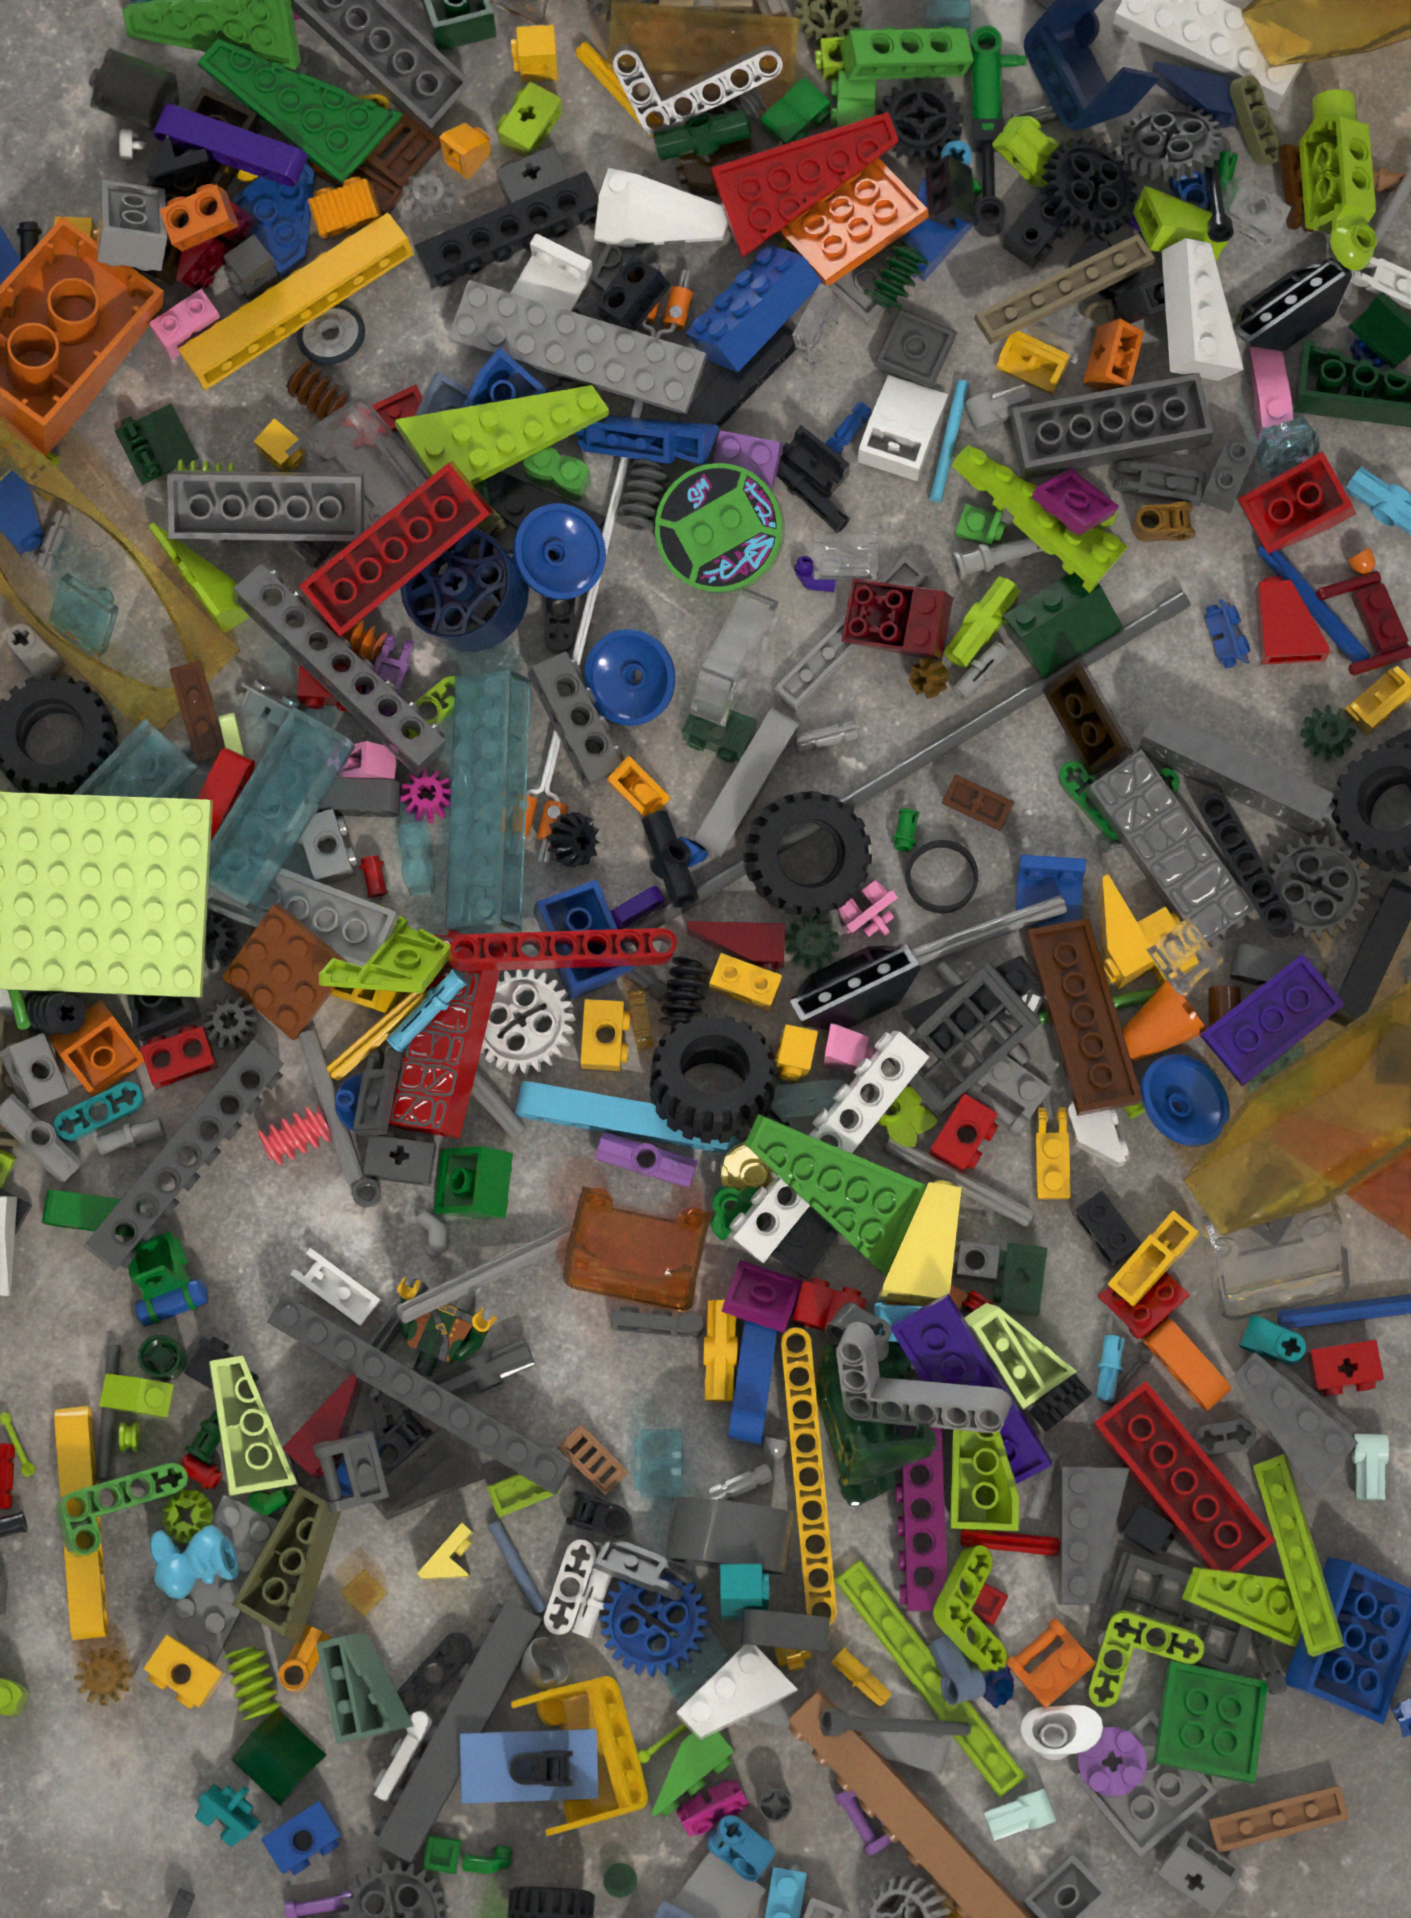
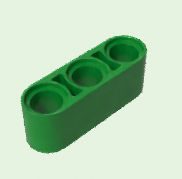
M47 1190L41 1223L95 1232L121 1199ZM139 1202L136 1203V1210L138 1213L140 1211L141 1203ZM121 1225L115 1229V1235L133 1237V1232L128 1226Z

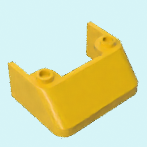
M603 1676L547 1690L511 1702L512 1708L535 1703L539 1718L549 1727L560 1725L561 1730L596 1729L598 1799L564 1800V1815L567 1823L545 1829L546 1836L643 1809L646 1806L648 1790L638 1759L620 1687L615 1679L610 1676Z

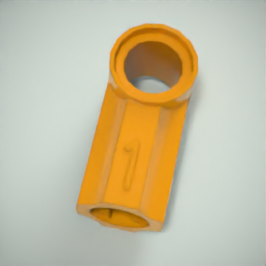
M306 1624L300 1644L295 1642L286 1662L280 1667L278 1673L279 1681L285 1689L297 1693L308 1687L311 1676L320 1660L316 1643L330 1640L331 1636ZM293 1667L301 1668L304 1672L303 1680L298 1685H289L286 1681V1673Z

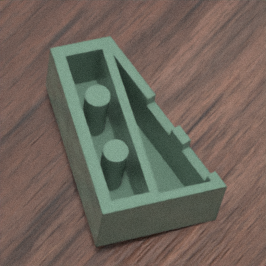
M367 1633L341 1636L316 1643L337 1744L363 1740L414 1727Z

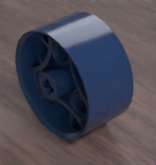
M476 528L472 529L400 588L402 603L407 615L417 627L447 647L465 652L490 649L509 637L523 619L529 596V586L520 576L513 553L494 538ZM472 544H480L478 559H467ZM493 547H495L498 551L495 554H493ZM447 563V570L442 575H439V569ZM499 572L496 582L490 584V577L494 573ZM434 595L436 607L425 609L424 599ZM496 605L498 608L493 616L486 622L482 619L486 613ZM462 614L460 623L453 626L454 618Z

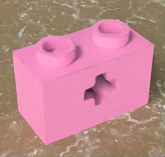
M200 289L149 322L154 337L172 361L180 355L178 349L189 339L202 334L211 328L215 322L221 320L219 312L204 291Z

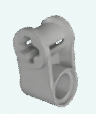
M16 624L9 629L6 636L9 647L36 681H42L43 674L55 675L66 665L58 654L47 643L45 644L28 625ZM23 637L29 643L24 646L18 642V639Z

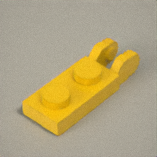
M1038 1107L1037 1109L1038 1133L1035 1134L1037 1200H1067L1071 1198L1069 1133H1067L1066 1107H1058L1056 1113L1058 1133H1046L1045 1107Z

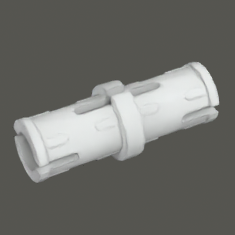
M592 1568L587 1588L580 1600L581 1605L571 1630L572 1633L592 1639L600 1610L604 1611L603 1601L612 1578L611 1575Z

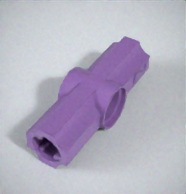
M606 1132L602 1134L595 1157L597 1161L634 1171L642 1177L657 1178L689 1189L698 1164V1160L659 1149L649 1143L642 1144ZM642 1153L653 1154L656 1157L654 1165L649 1168L641 1167L637 1163V1159Z

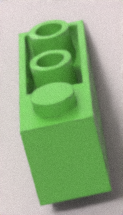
M719 1731L702 1740H699L691 1733L682 1741L651 1812L654 1817L661 1813L665 1818L680 1806L676 1799L687 1791L692 1796L707 1783L703 1779L705 1775L713 1769L719 1774L733 1762L730 1755L734 1753V1750Z

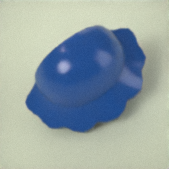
M681 836L678 838L690 849L691 858L687 862L689 868L703 862L707 858L709 853L707 849L689 838Z

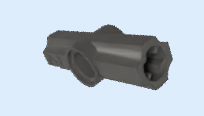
M521 1339L494 1352L487 1351L464 1362L465 1365L432 1380L458 1397L464 1398L474 1392L481 1393L491 1389V1387L498 1386L504 1382V1379L536 1364L525 1339Z

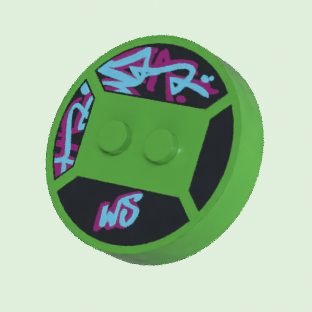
M713 463L702 465L686 472L668 488L657 510L655 537L658 550L665 564L683 582L705 592L718 594L732 593L754 585L772 569L783 547L785 520L776 495L762 479L736 465Z

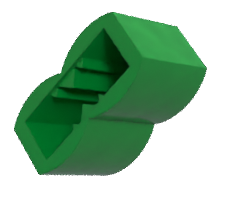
M803 77L760 118V127L778 144L779 141H782L783 145L807 138L809 130L815 126L820 128L830 118L831 101L808 79Z

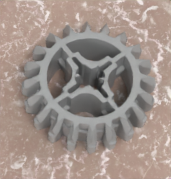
M912 1875L895 1876L889 1881L882 1882L878 1885L879 1890L873 1891L870 1894L873 1902L867 1903L864 1906L870 1913V1916L865 1918H946L945 1915L951 1912V1909L942 1907L946 1897L943 1895L935 1896L937 1886L933 1884L927 1885L926 1879L922 1877L915 1879V1876ZM901 1895H905V1901L900 1904L899 1909H893L895 1901Z

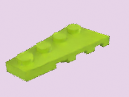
M1199 1567L1193 1568L1182 1597L1183 1600L1296 1648L1302 1630L1287 1579Z

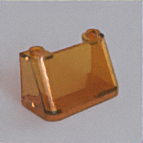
M582 1186L565 1252L563 1273L565 1284L579 1291L676 1311L690 1309L694 1302L712 1213L691 1207L682 1210L678 1214L677 1221L613 1208V1198L602 1188Z

